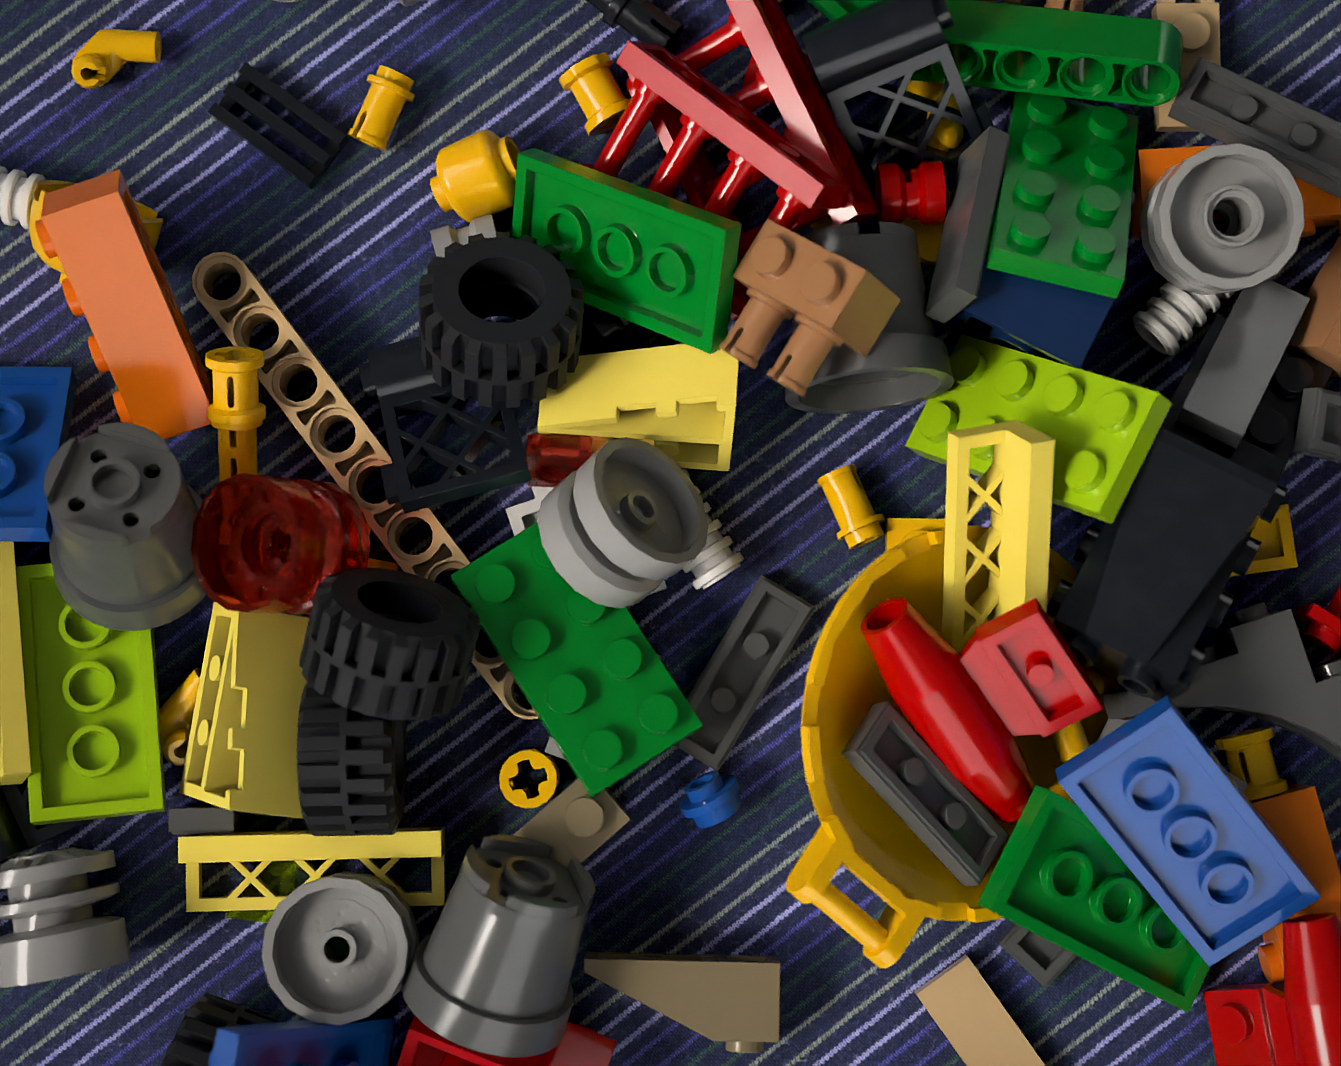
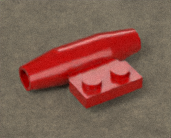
M896 597L881 602L871 609L861 622V632L893 700L939 760L998 822L1009 823L1018 820L1036 785L1015 736L1041 734L1044 738L1103 709L1100 693L1036 598L976 627V633L960 653L904 598Z
M1336 913L1307 914L1292 917L1282 922L1284 992L1272 987V983L1217 985L1203 991L1217 1066H1341V925Z

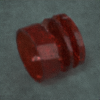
M239 473L220 481L204 498L193 523L191 554L196 577L208 597L226 610L246 613L276 614L282 612L310 614L316 588L319 583H323L326 576L341 573L342 570L363 569L368 567L370 537L365 515L350 493L335 483Z

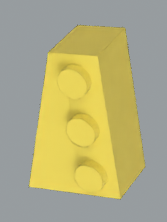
M687 344L579 356L578 365L574 373H567V382L558 391L548 387L546 398L540 400L537 425L539 459L585 462L608 441L628 437L650 443L670 456L680 468L729 471L736 411L739 360L723 350L709 354Z
M213 603L179 793L227 810L303 819L297 774V731L300 701L307 681L302 675L303 668L299 666L309 618L225 603Z

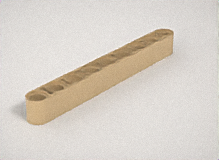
M216 252L203 257L196 265L192 275L193 290L234 347L251 348L250 335L258 324L263 322L277 323L279 327L277 342L271 348L262 351L264 352V366L258 369V379L404 572L439 584L444 575L452 571H458L470 564V559L430 507L405 514L400 502L390 505L387 500L377 504L366 502L362 494L364 480L370 474L381 471L380 466L392 463L390 453L253 272L237 256L226 252ZM226 272L238 273L241 277V285L238 292L227 300L214 299L212 287L215 280ZM302 371L315 373L317 377L315 393L305 401L295 402L290 400L287 395L289 380L295 374ZM338 421L353 423L356 437L349 449L337 453L328 451L325 446L327 429ZM414 521L428 523L433 532L430 547L419 555L406 554L400 545L402 530L407 524ZM475 646L471 662L504 706L517 717L539 719L533 709L524 708L517 702L514 696L516 681L499 656L487 658Z

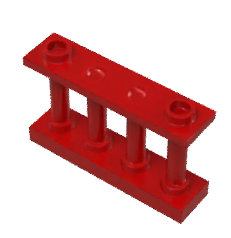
M726 0L732 12L728 15V23L682 51L676 57L696 72H699L741 45L749 48L759 68V71L756 72V80L730 95V97L750 112H754L769 102L777 105L787 126L784 129V137L852 186L839 209H811L809 213L802 211L791 231L798 233L824 217L832 220L834 225L858 222V225L880 214V210L778 1ZM628 73L627 87L632 97L636 91L632 86L635 77ZM668 102L666 104L658 103L650 117V121L666 154L683 126L679 121L682 112ZM703 146L700 147L680 182L690 204L700 209L704 208L723 176L721 174L717 177ZM763 173L760 176L753 175L745 190L767 176ZM732 210L728 219L739 222L734 210ZM765 222L744 233L741 227L736 269Z
M636 41L627 42L616 64L635 77L632 86L636 91L595 164L578 163L617 177L658 103L666 104L668 102L682 112L679 121L683 126L647 187L651 191L671 198L704 140H712L714 137L730 148L727 157L731 162L703 210L728 218L752 176H760L762 173L779 185L776 194L780 198L767 219L790 231L802 211L809 213L811 209H839L852 186L664 47L658 44ZM737 279L734 280L730 319L737 321L751 298L746 294L748 288Z

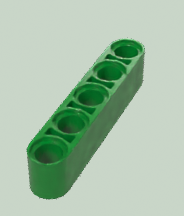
M945 0L955 26L943 30L964 86L1140 106H1159L1167 103L1177 95L1180 88L1183 36L1178 28L1168 22L1156 19L979 0ZM938 61L914 71L910 80L944 83L947 77L941 62Z

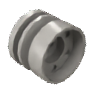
M70 847L12 858L0 865V889L7 888L9 900L0 903V920L12 919L14 931L0 937V988L70 977L109 968L131 960L125 917L94 916L92 909L93 903L119 893V882L89 885L87 873L116 866L114 850L94 851Z

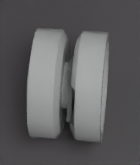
M1241 143L1210 146L1167 169L1148 191L1140 216L1142 246L1154 269L1176 288L1199 295L1235 292L1240 289L1253 287L1276 275L1296 252L1305 224L1302 194L1289 169L1267 151ZM1213 211L1221 213L1225 218L1226 226L1222 233L1213 224Z
M628 437L608 441L590 456L577 471H573L556 485L541 501L538 516L542 546L555 570L576 592L599 605L619 609L639 603L656 590L666 577L675 575L695 560L706 546L708 521L703 501L689 476L670 456L650 443Z
M343 871L299 886L278 904L265 927L261 958L269 986L286 1008L311 1022L343 1025L369 1017L402 990V981L419 945L420 936L411 907L395 887L371 874ZM332 937H343L349 943L350 953L346 960L338 959L332 952L330 946V939Z

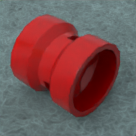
M922 161L916 168H910L908 171H904L897 163H881L876 165L875 202L880 210V214L876 215L878 226L879 222L902 224L908 218L918 220L924 226L944 224L946 216V182L942 161Z

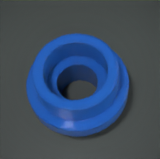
M718 771L705 773L685 787L684 791L687 796L680 802L679 808L685 818H692L698 828L711 827L726 820L741 807L742 801L737 794L740 790V784L734 775L720 776Z

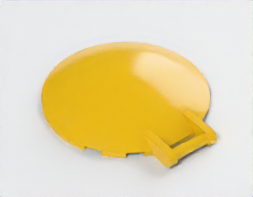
M980 525L967 526V539L975 545L989 527H980ZM945 528L925 532L893 547L871 563L852 582L837 602L823 627L810 662L802 700V757L806 781L821 825L790 872L786 881V890L802 904L813 903L861 943L863 945V954L881 969L888 968L899 960L925 917L936 920L970 921L974 923L1003 918L977 903L1018 820L1009 823L998 822L1009 834L1007 840L980 885L963 886L841 754L871 706L875 703L888 701L913 728L891 697L860 626L864 617L875 606L885 600L900 597L904 598L942 635ZM1052 549L1049 550L1047 605L1060 580L1063 579L1073 584L1079 573L1069 562ZM982 565L965 585V601L970 606L974 605L988 587L989 571ZM1101 674L1104 679L1102 694L1120 688L1117 681ZM1102 697L1103 709L1081 720L1089 746L1097 742L1108 720ZM1129 717V718H1119V719L1131 720L1133 717ZM1041 734L1015 736L1035 784L1048 788L1056 783L1058 779L1055 769L1065 762L1060 761L1052 736L1048 735L1044 738ZM841 864L887 903L877 922L830 883Z

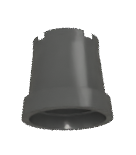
M858 222L821 228L802 236L866 269L897 295L901 301L866 357L843 344L840 348L833 345L807 387L804 397L795 393L794 390L791 391L785 387V401L789 406L814 413H864L919 403L936 397L951 388L954 380L946 344L936 338L933 320L925 315L928 296L920 263L917 233L911 227L894 222H879L880 234H859ZM792 317L794 333L799 324Z
M109 423L97 426L98 433L87 436L79 441L77 436L65 442L53 455L46 469L43 487L53 525L49 549L55 582L67 604L77 614L96 625L121 631H140L168 624L189 612L203 599L211 588L217 576L221 560V543L218 530L201 497L187 485L177 459L161 436L145 427L129 423ZM131 518L139 519L138 524L129 527L125 525L126 521Z
M488 836L483 838L481 847L476 850L472 844L467 849L460 873L433 933L425 937L417 946L410 961L408 971L402 981L403 997L414 1015L442 1037L463 1047L486 1054L503 1057H528L543 1054L555 1048L564 1038L574 1000L570 979L586 916L595 894L594 880L580 863L571 858L568 868L550 859L553 847L519 836Z

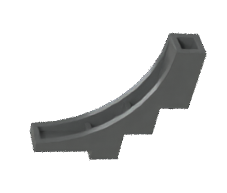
M1265 602L1228 613L1231 625L1220 628L1217 631H1211L1219 656L1216 655L1214 646L1203 648L1207 651L1190 686L1188 687L1177 681L1168 696L1177 708H1210L1254 716L1302 736L1341 762V657L1310 667L1291 609L1268 612ZM1120 684L1119 689L1101 694L1108 718L1110 719L1137 716L1157 702L1151 698L1136 695L1126 690Z

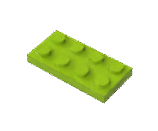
M961 334L949 357L954 383L944 393L927 400L905 446L919 456L947 465L948 432L1019 420L1055 439L1052 503L1112 524L1172 403L1162 394L1153 390ZM993 445L970 449L969 473L982 477L993 464Z
M52 563L16 566L31 773L28 776L30 823L33 825L167 811L154 628L140 631H121L96 625L77 614L63 599L55 582Z

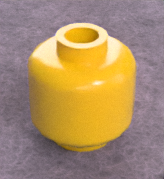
M482 130L442 148L438 152L435 162L437 176L430 179L433 195L442 210L446 213L454 210L459 217L470 223L473 218L492 214L493 216L514 206L517 156L520 152L514 141L509 136L500 138L491 130Z

